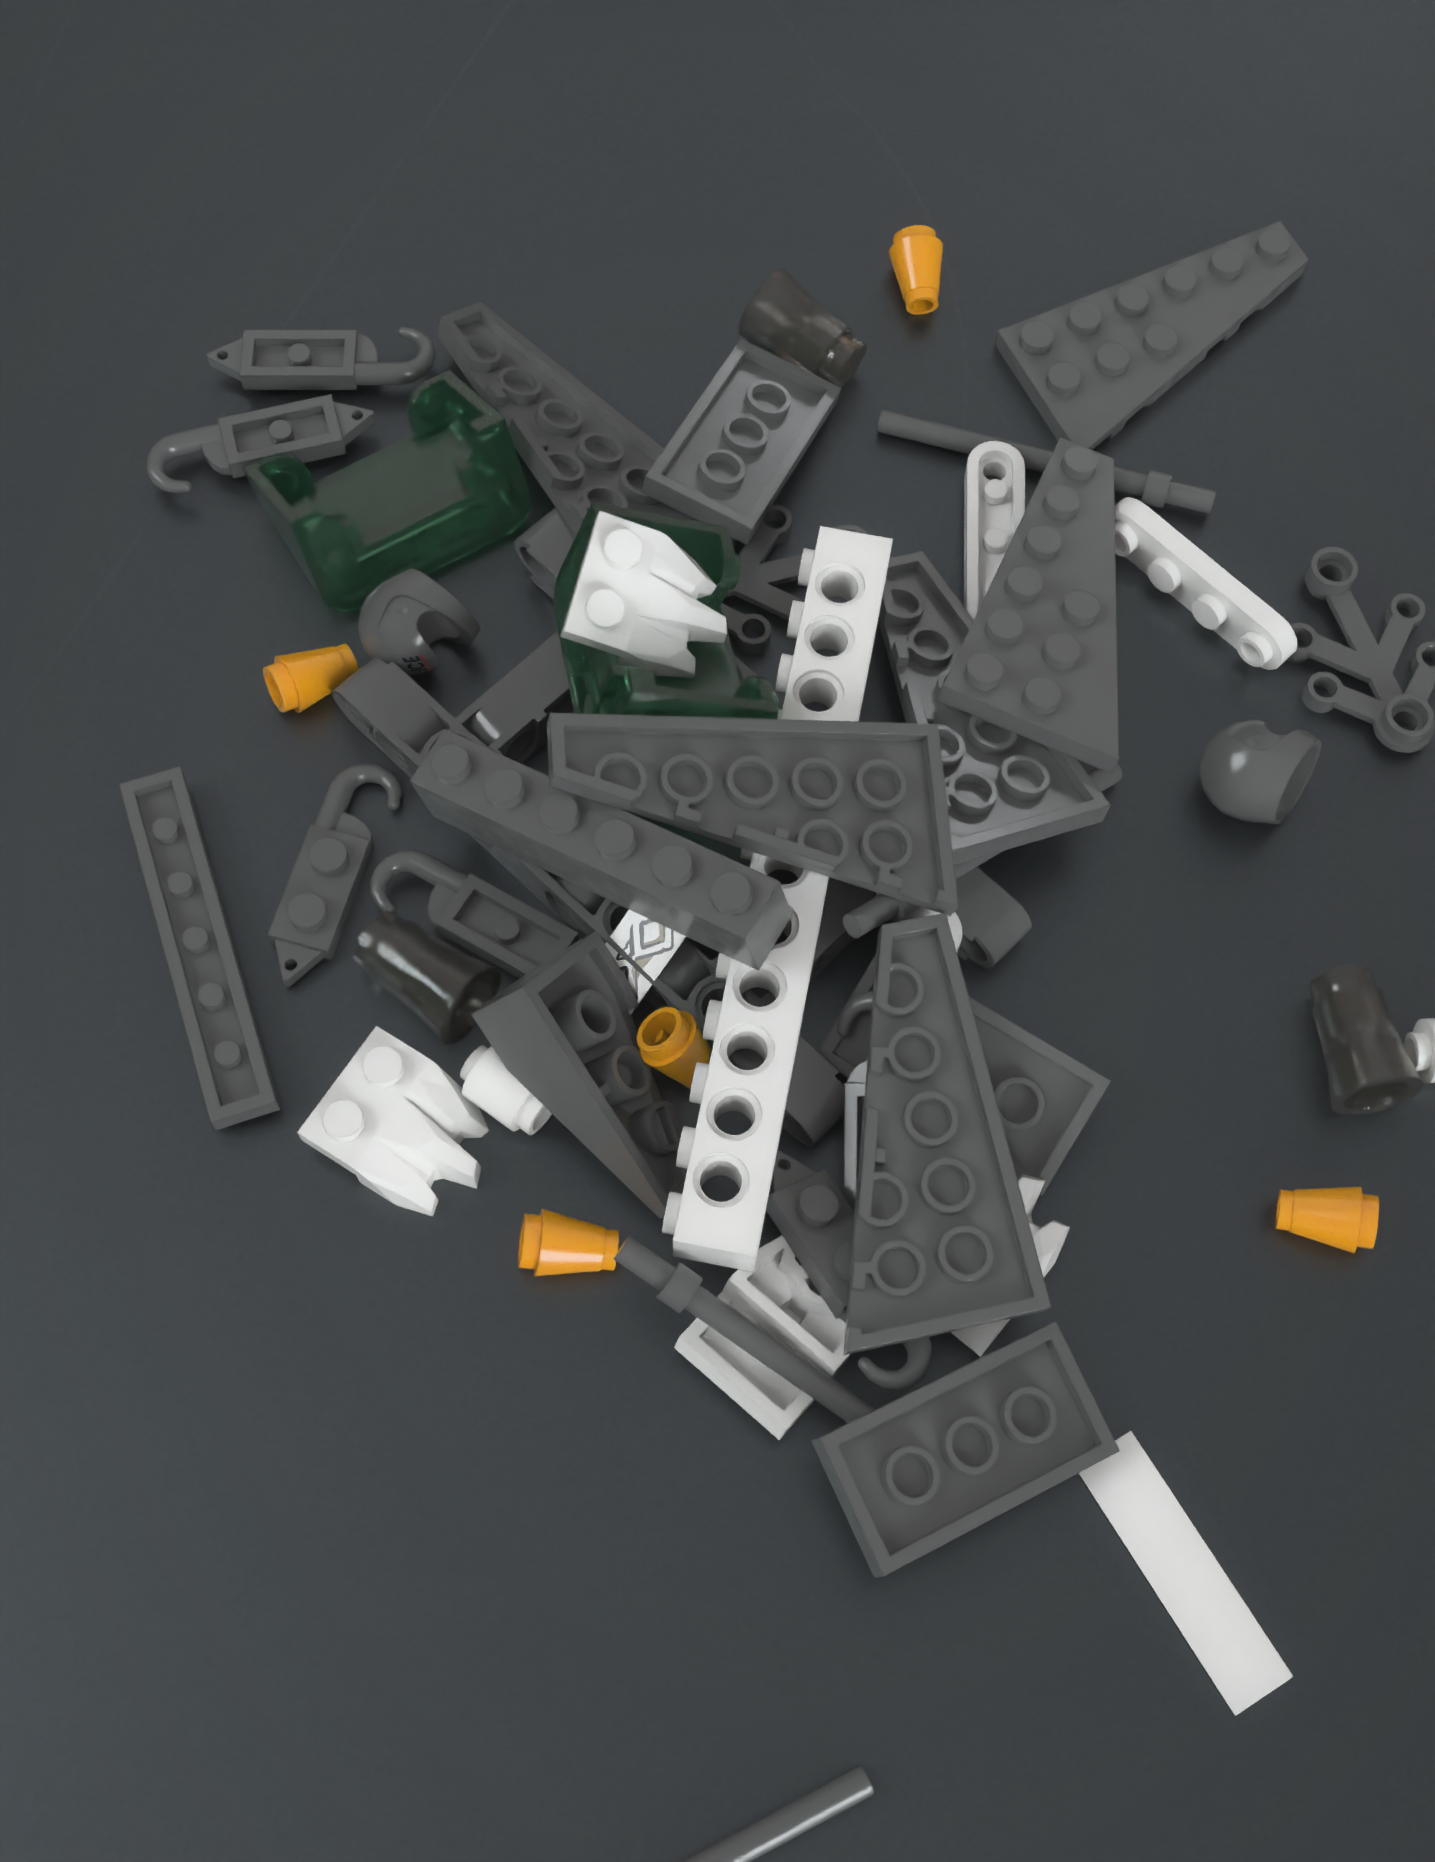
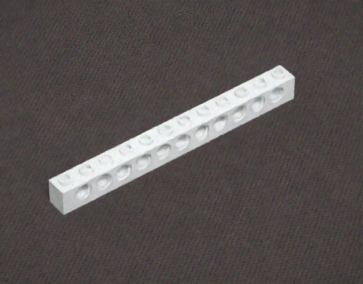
M820 526L816 549L804 548L799 569L798 585L808 586L805 602L793 600L787 628V637L795 638L797 641L794 655L782 653L775 690L786 692L782 710L770 708L768 719L859 721L888 571L892 538ZM841 597L848 600V602L836 603L827 598ZM830 649L839 655L826 657L818 654L816 651ZM810 702H819L826 705L829 709L816 712L807 709L804 705ZM741 848L740 859L751 860L750 868L765 875L774 870L784 869L791 871L798 877V880L791 884H781L792 916L782 931L787 939L773 946L759 971L719 952L715 977L727 979L722 1001L710 999L708 1004L703 1039L714 1041L709 1064L696 1063L689 1102L698 1103L701 1106L696 1128L683 1126L676 1167L686 1168L687 1174L683 1193H669L662 1233L674 1235V1257L754 1272L829 877ZM760 987L769 990L776 1000L767 1006L757 1007L747 1003L741 995L748 989ZM752 1049L762 1056L764 1062L755 1069L742 1070L735 1067L728 1057L736 1050ZM737 1111L746 1115L750 1119L752 1126L745 1133L730 1135L721 1131L715 1121L725 1112ZM723 1175L733 1179L740 1191L731 1200L719 1202L708 1198L701 1187L709 1178Z

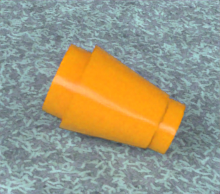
M914 225L901 229L894 235L893 245L889 249V257L905 301L906 310L914 315L928 314L939 306L938 296L943 243L936 237L935 230L925 225Z
M344 643L336 647L331 646L275 656L274 664L263 668V676L269 694L278 710L284 713L294 709L297 713H300L332 693L336 687L359 668L352 650Z
M673 1007L660 1008L651 1013L642 1022L637 1032V1044L640 1047L643 1061L688 1089H691L696 1063L709 1064L712 1048L708 1041L703 1039V1033L694 1017L686 1011L677 1010Z
M1361 1186L1294 1189L1293 1191L1280 1189L1275 1228L1287 1230L1289 1233L1351 1253H1355L1357 1247L1373 1249L1378 1228L1379 1197L1378 1195L1363 1194Z
M543 1208L540 1215L524 1213L519 1241L518 1268L533 1269L534 1277L600 1270L614 1271L616 1261L613 1258L618 1251L619 1232L618 1230L605 1229L603 1226Z

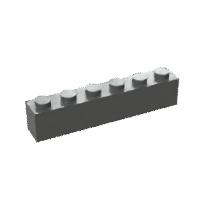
M446 729L443 730L410 780V783L433 817L758 971L792 916L780 881L622 809L549 786V776Z

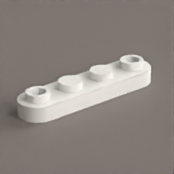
M988 441L976 446L969 454L964 476V608L973 620L1025 512L1024 459L1016 448L1000 441ZM986 476H995L999 479L989 480Z
M1131 497L1123 498L1115 505V554L1126 557L1148 575L1150 581L1157 589L1172 595L1192 612L1198 623L1207 629L1214 630L1232 645L1246 663L1254 667L1274 670L1296 651L1297 637L1295 632L1279 613L1143 502Z

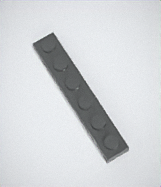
M178 766L119 784L210 1122L216 1130L278 1111L280 1106L186 777L181 767Z

